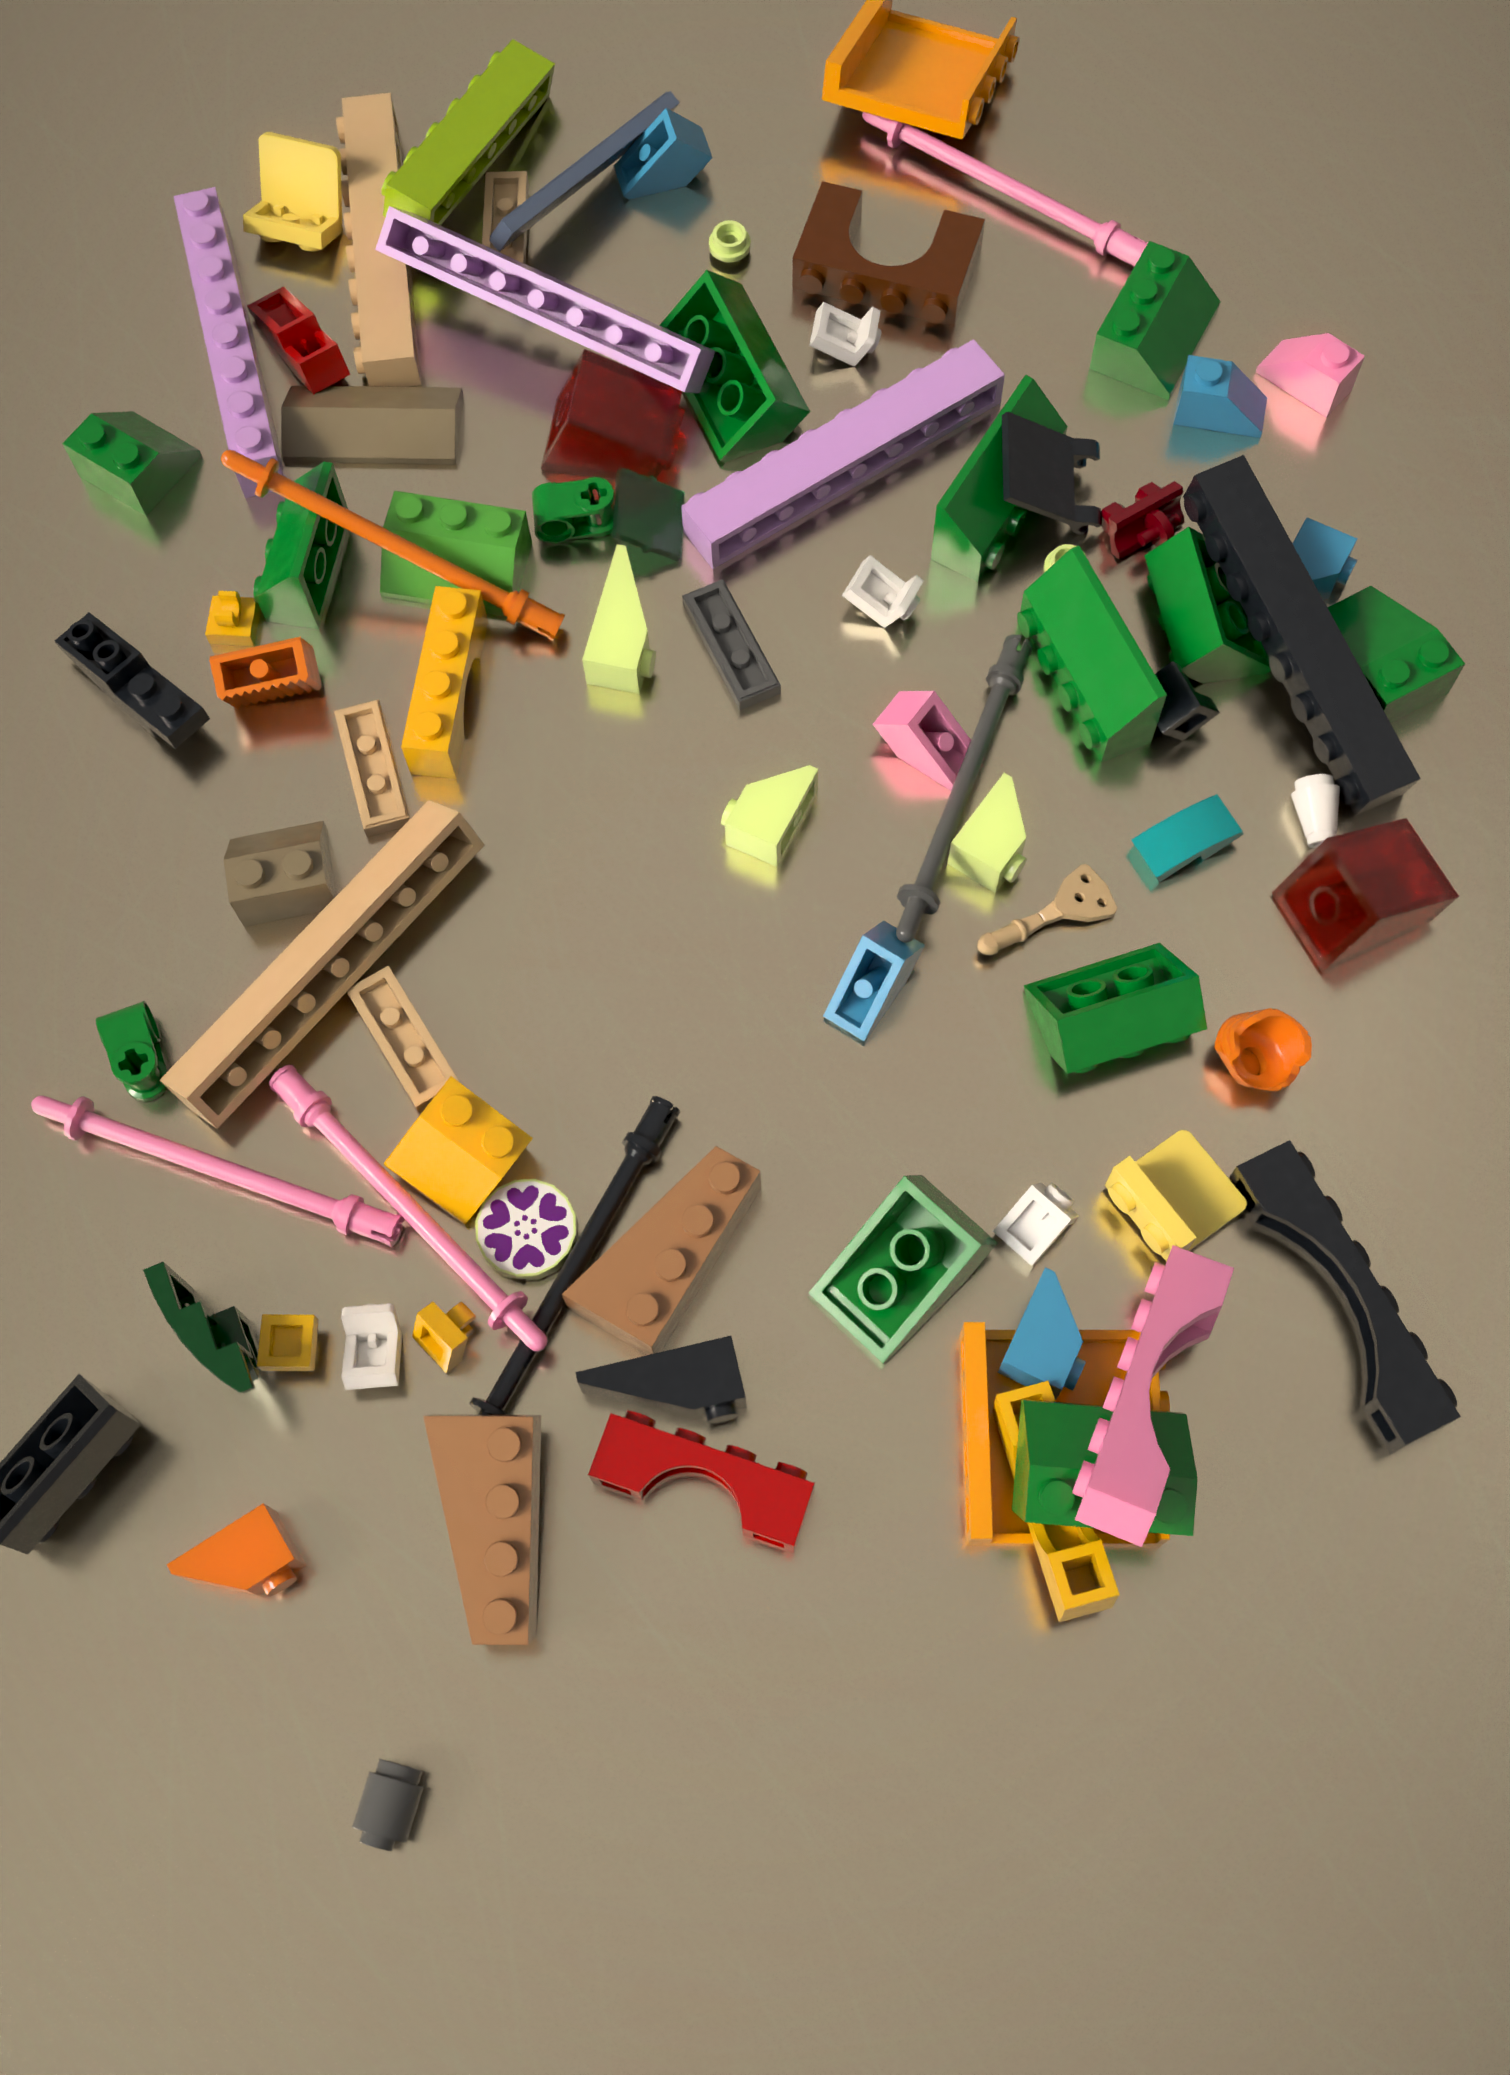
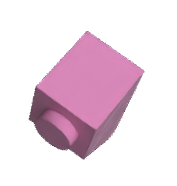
M1329 333L1285 339L1257 366L1256 373L1327 418L1352 391L1365 356Z
M899 691L873 723V726L899 759L951 791L971 739L935 691Z

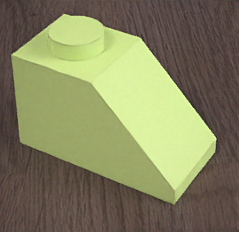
M809 765L747 784L738 800L732 798L723 812L721 824L725 826L726 845L777 867L818 792V768Z
M1006 773L1002 774L951 842L948 858L950 866L993 893L998 891L1005 880L1012 883L1018 877L1027 861V858L1022 856L1026 833L1011 776Z

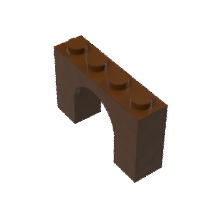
M822 181L792 258V288L810 294H819L844 300L852 304H861L886 310L890 313L927 320L931 323L955 327L982 250L985 219L944 209L933 242L924 255L904 265H880L862 257L852 246L861 224L863 190Z

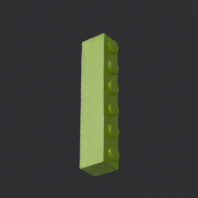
M514 39L509 42L502 52L496 51L482 75L476 74L472 78L467 92L461 99L455 98L451 102L447 114L441 122H434L430 126L419 147L413 146L409 150L400 169L397 172L391 171L387 175L381 190V194L385 196L383 216L386 218L390 206L410 211L442 225L549 97L555 63Z

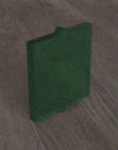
M620 467L616 471L612 537L640 547L643 553L651 551L678 561L682 557L683 521L681 506L684 504L685 492L657 481L653 475L646 477Z

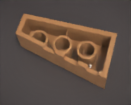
M433 1414L423 1416L472 1645H529L537 1635L541 1415Z

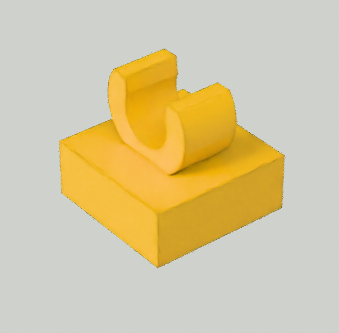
M218 591V596H212L205 632L210 644L255 646L261 608L253 597H240L237 591Z
M431 1302L417 1313L412 1337L447 1373L462 1361L468 1340L467 1335L473 1330L469 1323L475 1320L476 1315L463 1302L455 1305L446 1314L434 1302Z
M262 1314L257 1367L262 1371H314L319 1319L315 1315Z

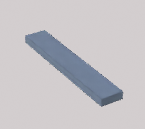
M671 91L665 92L506 215L490 235L489 241L498 252L507 247L623 156L665 108L674 111L680 103Z

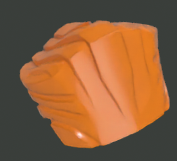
M1268 1008L1239 1013L1229 1017L1218 1031L1215 1049L1230 1075L1238 1084L1254 1089L1277 1092L1289 1086L1296 1079L1301 1066H1304L1310 1060L1312 1043L1308 1031L1293 1017L1278 1009Z

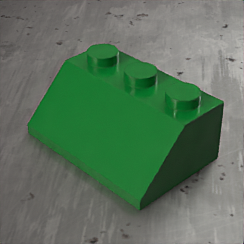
M1152 241L1148 242L1096 334L1090 370L1169 401L1184 373L1188 355H1194L1221 302L1188 255Z
M322 462L294 481L348 509L332 462ZM285 498V501H280L277 507V528L274 538H269L266 543V564L262 576H257L253 589L254 600L259 604L266 622L319 629L347 529Z
M1187 527L1144 555L1149 570L1147 581L1149 587L1156 595L1160 609L1158 621L1167 634L1171 648L1169 651L1170 662L1178 663L1187 677L1202 684L1262 675L1271 671L1270 658L1261 641L1255 640L1248 627V617L1240 602L1235 601L1231 597L1226 584V576L1219 563L1210 558L1205 546V537L1202 533Z
M1160 942L1023 985L1025 995L1048 1051L1067 1074L1072 1072H1089L1100 1063L1119 1057H1135L1142 1054L1147 1048L1163 1043L1182 1042L1187 1040L1191 1034L1207 1029L1199 975Z
M1021 1399L1012 1511L1024 1522L1093 1528L1075 1520L1082 1497L1072 1494L1083 1461L1095 1464L1098 1456L1097 1453L1088 1450L1098 1419L1100 1417L1110 1421L1112 1411L1104 1409L1103 1406ZM1150 1410L1156 1439L1170 1467V1472L1157 1513L1148 1533L1193 1536L1198 1478L1187 1414Z

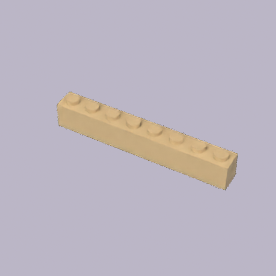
M391 92L342 98L343 117H336V124L340 143L345 144V148L339 149L341 154V170L343 175H348V180H342L341 186L345 207H350V212L343 214L348 240L353 239V245L346 246L349 270L350 272H355V278L348 280L350 297L353 306L358 305V312L351 313L355 339H360L361 342L360 347H354L356 369L358 374H366L369 386L410 387L422 385L411 266L375 250L385 221L383 216L385 196L381 194L382 186L387 175L391 171L397 172L402 166L398 122Z
M428 800L169 1069L160 1081L192 1112L218 1129L485 846L462 814Z

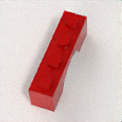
M626 1411L624 1417L610 1413L588 1473L592 1483L644 1500L657 1485L669 1478L685 1474L708 1477L725 1487L735 1499L741 1513L743 1536L792 1553L795 1552L815 1489V1483L806 1480L808 1474L806 1471L782 1462H778L775 1469L755 1463L756 1454L733 1445H727L725 1452L705 1445L706 1438L687 1429L676 1428L674 1434L654 1428L656 1421L641 1413Z

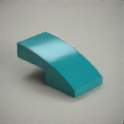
M1218 794L1173 814L1131 839V841L1157 880L1161 882L1198 857H1201L1204 861L1244 835V833Z

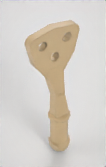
M1082 864L1062 881L1054 900L1036 914L1020 920L1014 919L1007 926L991 933L986 932L978 940L977 948L982 954L994 955L1016 942H1024L1029 935L1043 926L1064 918L1083 922L1111 918L1117 911V905L1107 884L1089 865ZM1081 878L1086 879L1088 883H1084ZM1075 897H1079L1082 902L1075 900ZM1097 903H1102L1104 907H1100Z

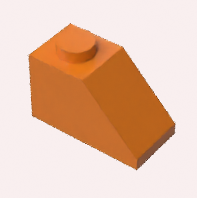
M264 1503L167 1564L171 1574L182 1579L257 1596L264 1593L267 1596L280 1593L297 1580L295 1573L307 1566L278 1513Z

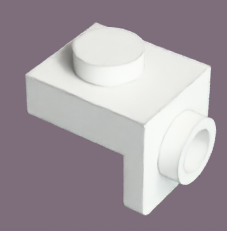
M823 302L815 314L809 346L855 367L866 353L871 354L874 352L880 341L882 330L878 328L881 311L872 307L862 319H859Z
M870 555L862 561L842 596L883 628H886L898 618L906 620L913 613L920 602V598L916 594L924 580L915 575L909 581L904 582Z
M387 1303L344 1307L341 1320L346 1334L342 1380L345 1390L398 1386L402 1333L394 1305Z

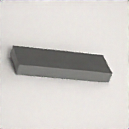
M722 579L682 595L683 606L739 711L781 694V684L725 581Z

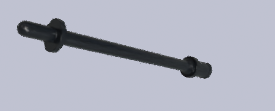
M652 1096L650 1104L634 1132L626 1134L622 1142L625 1146L626 1154L624 1160L534 1315L532 1321L546 1336L565 1304L562 1293L581 1276L643 1165L650 1164V1162H657L662 1150L659 1147L675 1118L680 1114V1110L677 1107H673L674 1104L666 1099ZM520 1340L486 1400L476 1397L471 1399L469 1404L479 1412L478 1415H509L504 1410L538 1351L531 1350Z

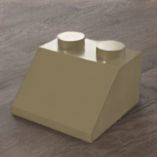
M324 821L230 839L223 859L228 898L231 907L244 927L321 912L336 897Z

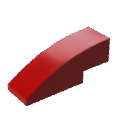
M284 286L247 305L250 314L275 350L313 395L351 375L338 344L321 330L315 314Z

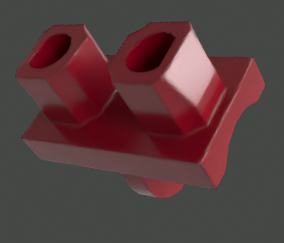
M1173 481L1161 488L1150 482L1139 488L1135 495L1134 504L1125 508L1123 505L1114 502L1103 508L1101 511L1102 529L1110 536L1111 554L1121 559L1150 542L1155 547H1158L1175 536L1174 529L1185 523L1180 505L1183 486Z

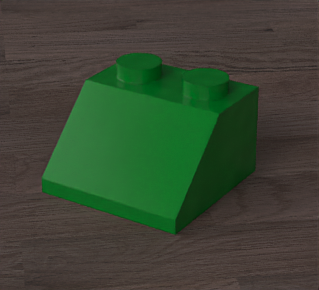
M133 411L91 413L62 443L79 477L144 516H147L202 456L197 448Z

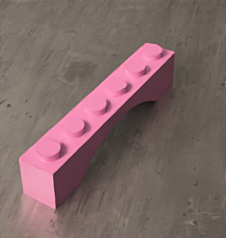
M1174 1245L1171 1248L1165 1265L1158 1262L1154 1263L1145 1288V1292L1154 1295L1152 1302L1145 1299L1141 1300L1131 1329L1141 1332L1138 1340L1128 1337L1117 1368L1127 1371L1125 1379L1122 1380L1114 1376L1103 1405L1104 1409L1113 1412L1111 1419L1107 1421L1099 1417L1088 1447L1089 1451L1097 1453L1098 1456L1095 1464L1083 1461L1072 1494L1082 1497L1075 1518L1076 1521L1142 1547L1157 1513L1170 1472V1467L1158 1445L1151 1421L1149 1396L1151 1380L1167 1361L1186 1348L1209 1338L1223 1305L1233 1274V1267Z

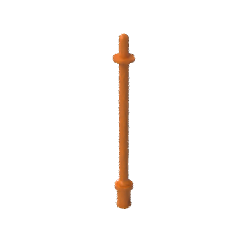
M226 450L222 453L221 462L226 468L257 483L255 495L263 498L271 490L462 589L481 590L483 600L502 609L503 615L507 617L506 622L513 626L518 622L553 642L565 614H560L529 598L530 592L521 589L520 592L516 590L508 592L277 473L279 461L273 458L269 460L266 466H263L234 450Z

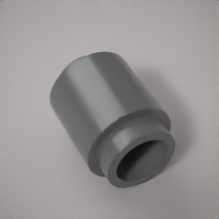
M379 1759L376 1771H369L352 1828L362 1831L360 1843L387 1851L393 1850L395 1841L407 1843L424 1788L419 1785L422 1770Z

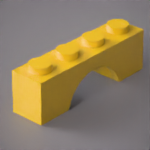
M435 586L401 749L411 775L457 779L465 739L463 715L467 678L473 660L481 659L488 625L481 590Z
M1049 1380L996 1394L992 1413L1013 1479L1015 1478L1021 1399L1055 1402ZM1028 1523L1059 1622L1110 1609L1114 1606L1120 1594L1102 1540L1095 1534L1092 1528Z

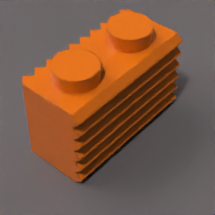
M301 636L210 656L209 659L217 697L237 709L241 705L248 707L250 702L257 705L259 700L266 703L268 698L275 701L277 696L283 699L286 694L292 697L295 692L301 696L304 690L310 694L312 689L319 691L322 687L313 646L308 644Z

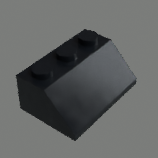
M81 1374L75 1377L0 1462V1545L28 1555L38 1543L48 1540L56 1531L60 1523V1517L75 1500L82 1499L92 1490L99 1472L112 1457L121 1455L129 1447L134 1438V1432L141 1425L126 1409Z

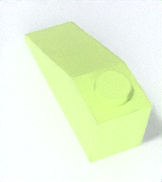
M617 544L582 662L586 684L640 694L644 677H652L656 661V651L650 650L648 630L626 546Z

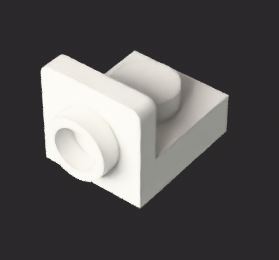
M1040 1182L1031 1185L993 1232L1032 1266L1036 1264L1067 1226L1074 1223L1079 1215L1071 1209L1075 1202L1064 1190L1054 1183H1050L1046 1187Z

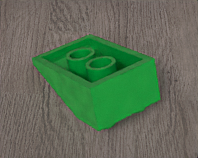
M1369 586L1327 607L1390 723L1448 694L1465 666V662L1438 628L1373 586Z
M923 1175L903 1176L808 1293L878 1360L886 1363L967 1281L998 1242Z

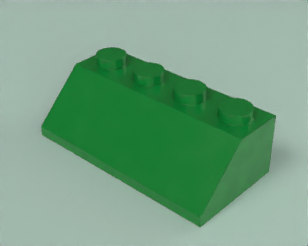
M706 270L659 326L716 351L700 393L685 392L719 460L726 463L783 442L810 413V410L743 285Z
M1027 375L1023 377L936 505L931 560L976 582L980 580L987 568L993 570L997 566L1005 549V544L1003 543L1009 535L1015 537L1018 534L1027 514L1025 508L1003 500L1002 415L1006 412H1011L1064 435L1067 433V424L1036 381Z
M1080 545L1073 547L1023 592L1021 609L1017 613V621L1025 638L1031 637L1035 644L1042 670L1047 675L1051 674L1057 683L1058 695L1063 707L1068 712L1072 711L1079 722V732L1083 743L1088 749H1094L1102 763L1151 743L1167 694Z

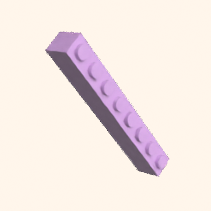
M212 187L174 196L175 206L228 450H234L263 466H266L269 460L273 458L279 461L277 473L285 476L230 230L216 188ZM235 472L245 498L257 496L255 495L257 483Z
M390 206L388 208L375 250L687 393H700L716 351L415 213Z
M974 339L959 348H952L942 358L924 368L913 370L905 379L889 388L878 390L870 399L856 407L841 411L833 420L817 429H810L804 432L798 440L780 450L769 452L761 461L743 471L732 473L724 482L710 490L692 496L687 503L681 506L683 532L710 567L715 569L1000 404L1005 374Z

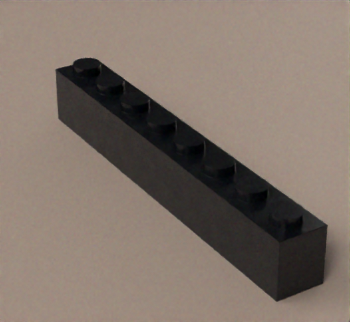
M1239 456L1194 475L1183 496L1185 511L1190 520L1197 522L1205 537L1206 550L1210 558L1218 562L1223 570L1231 597L1235 601H1239L1248 617V627L1255 640L1261 641L1270 658L1269 664L1274 677L1278 681L1283 682L1287 689L1296 718L1300 722L1305 723L1313 738V747L1317 757L1322 763L1327 764L1335 779V785L1340 787L1339 798L1344 804L1349 805L1354 816L1405 794L1421 778L1245 456Z

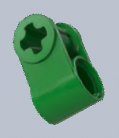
M590 477L584 480L562 483L548 482L537 486L532 492L536 537L542 542L551 544L573 539L610 535L616 530L620 522L618 509L613 504L615 494L612 485L601 477ZM594 489L597 490L599 500L594 498ZM597 514L600 515V519H601V524H600V525L597 524V520H596V516H595V515H597Z
M142 1001L97 1017V1030L107 1052L111 1070L117 1080L124 1084L129 1095L138 1101L144 1102L152 1101L162 1096L167 1087L160 1079L168 1072V1068L160 1045L159 1030L148 1004Z

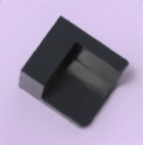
M1170 662L1155 674L1167 694L1157 723L1162 734L1183 741L1220 713L1212 698L1195 692L1178 663Z

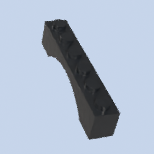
M1289 1140L1236 1166L1229 1179L1246 1199L1247 1205L1244 1211L1252 1225L1277 1235L1302 1251L1326 1274L1342 1296L1355 1322L1363 1350L1365 1387L1362 1408L1391 1455L1460 1418L1461 1416L1456 1409L1457 1400L1450 1386L1444 1380L1437 1379L1427 1363L1428 1354L1421 1339L1415 1333L1408 1332L1398 1316L1399 1307L1394 1295L1387 1287L1379 1285L1369 1269L1371 1263L1366 1250L1358 1241H1352L1342 1225L1343 1217L1337 1203L1330 1196H1324L1314 1179L1315 1170L1311 1161L1303 1152H1297Z

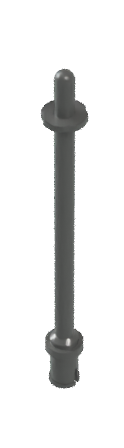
M1013 634L1005 638L997 663L991 666L988 671L986 681L991 688L990 694L915 884H904L899 888L897 899L905 908L896 929V936L901 942L907 943L914 939L923 914L932 915L939 909L941 902L936 893L933 892V888L1008 695L1017 694L1024 682L1022 672L1028 657L1031 655L1033 646L1026 638L1021 650L1016 651L1022 637L1020 635Z

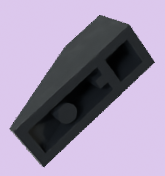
M731 1336L575 1372L577 1383L584 1394L695 1420L706 1417L707 1423L710 1424L734 1419L738 1416V1409L747 1408L746 1396Z

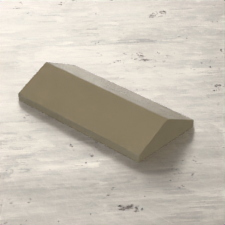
M291 385L281 406L283 462L456 464L463 390L462 388L328 386L313 395L306 386Z

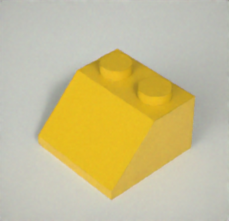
M450 1076L383 1165L465 1226L533 1138Z

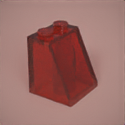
M584 349L557 396L540 469L555 473L653 484L662 469L667 471L670 469L676 456L677 445L672 443L673 434L675 435L678 432L684 417V409L679 407L682 391L633 368Z
M1407 818L1326 838L1272 892V895L1321 972L1331 970L1430 923L1459 897Z

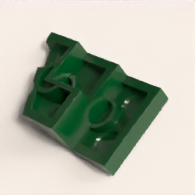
M165 1262L144 1269L143 1271L151 1292L166 1321L192 1355L220 1381L237 1392L247 1393L254 1390L255 1385L253 1381L259 1378L260 1369L257 1367L258 1348L248 1318L235 1306L215 1314L211 1312L200 1301L197 1302L193 1288Z

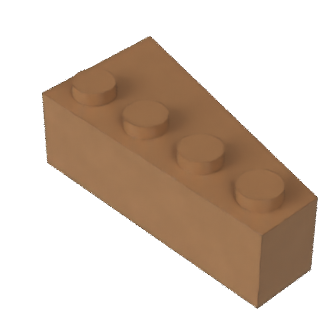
M715 1146L562 1293L567 1308L645 1355L661 1352L760 1192V1170Z

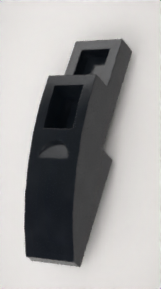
M90 612L72 624L67 631L55 640L58 647L108 697L156 739L160 736L174 749L210 720V717L201 705L151 667L141 652Z

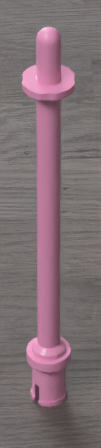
M866 112L862 113L863 119L867 123L888 133L887 141L889 147L895 149L903 141L1092 239L1096 252L1103 256L1109 253L1135 267L1148 242L1122 230L1121 224L1117 221L1110 220L1101 224L909 124Z
M286 1065L280 1068L269 1081L270 1089L276 1092L294 1111V1119L302 1127H317L493 1310L488 1319V1325L493 1330L508 1326L531 1350H543L548 1342L545 1333L522 1311L527 1304V1296L522 1291L508 1296L330 1113L332 1100L324 1091H316L296 1071L297 1069L293 1065Z
M40 1095L35 1097L31 1103L33 1111L38 1115L64 1123V1134L69 1139L77 1141L86 1132L330 1218L333 1220L334 1225L337 1226L336 1229L339 1233L350 1235L354 1232L393 1247L402 1232L403 1225L400 1224L404 1222V1218L401 1215H395L364 1204V1199L360 1196L351 1194L338 1200L94 1113V1102L87 1097L82 1096L70 1105Z

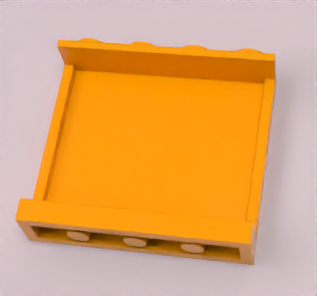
M866 0L826 60L822 100L963 140L971 124H978L984 103H990L996 82H1002L1008 62L1013 63L1020 41V37L1014 35L1017 18H1010L998 39L892 10L893 0Z
M964 1322L960 1332L966 1546H1035L1028 1523L1024 1522L1012 1511L1014 1479L992 1413L996 1394L1026 1387L998 1373L1016 1330H985V1322ZM1079 1330L1083 1344L1077 1357L1086 1361L1074 1390L1063 1387L1055 1402L1103 1406L1114 1376L1122 1380L1125 1379L1127 1371L1119 1369L1117 1366L1128 1337L1138 1340L1141 1332L1135 1330ZM1166 1363L1160 1370H1165ZM1158 1371L1151 1380L1149 1390L1150 1410L1170 1412L1169 1395L1167 1391H1160ZM1092 1528L1095 1534L1102 1540L1103 1546H1138ZM1148 1533L1142 1546L1161 1547L1170 1540V1534Z

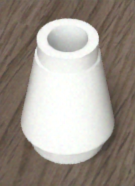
M1329 774L1309 775L1294 782L1295 791L1291 794L1305 838H1307L1308 847L1324 848L1336 844L1340 787L1334 784V778Z

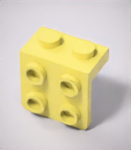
M265 132L259 137L262 201L243 214L244 232L260 235L262 240L268 242L286 241L298 244L299 248L306 251L322 250L343 232L341 154L339 150L334 146L278 133Z
M1187 1130L1176 1132L1137 1161L1128 1156L1113 1167L1105 1184L1114 1204L1123 1213L1131 1217L1141 1230L1142 1237L1147 1245L1155 1253L1161 1255L1166 1262L1173 1245L1187 1251L1192 1250L1239 1216L1247 1205L1244 1196Z

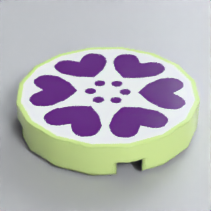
M537 1179L514 1180L496 1188L482 1203L475 1221L476 1242L486 1263L502 1276L511 1279L512 1277L525 1279L526 1281L540 1280L557 1272L572 1251L578 1232L577 1217L568 1198L554 1185Z

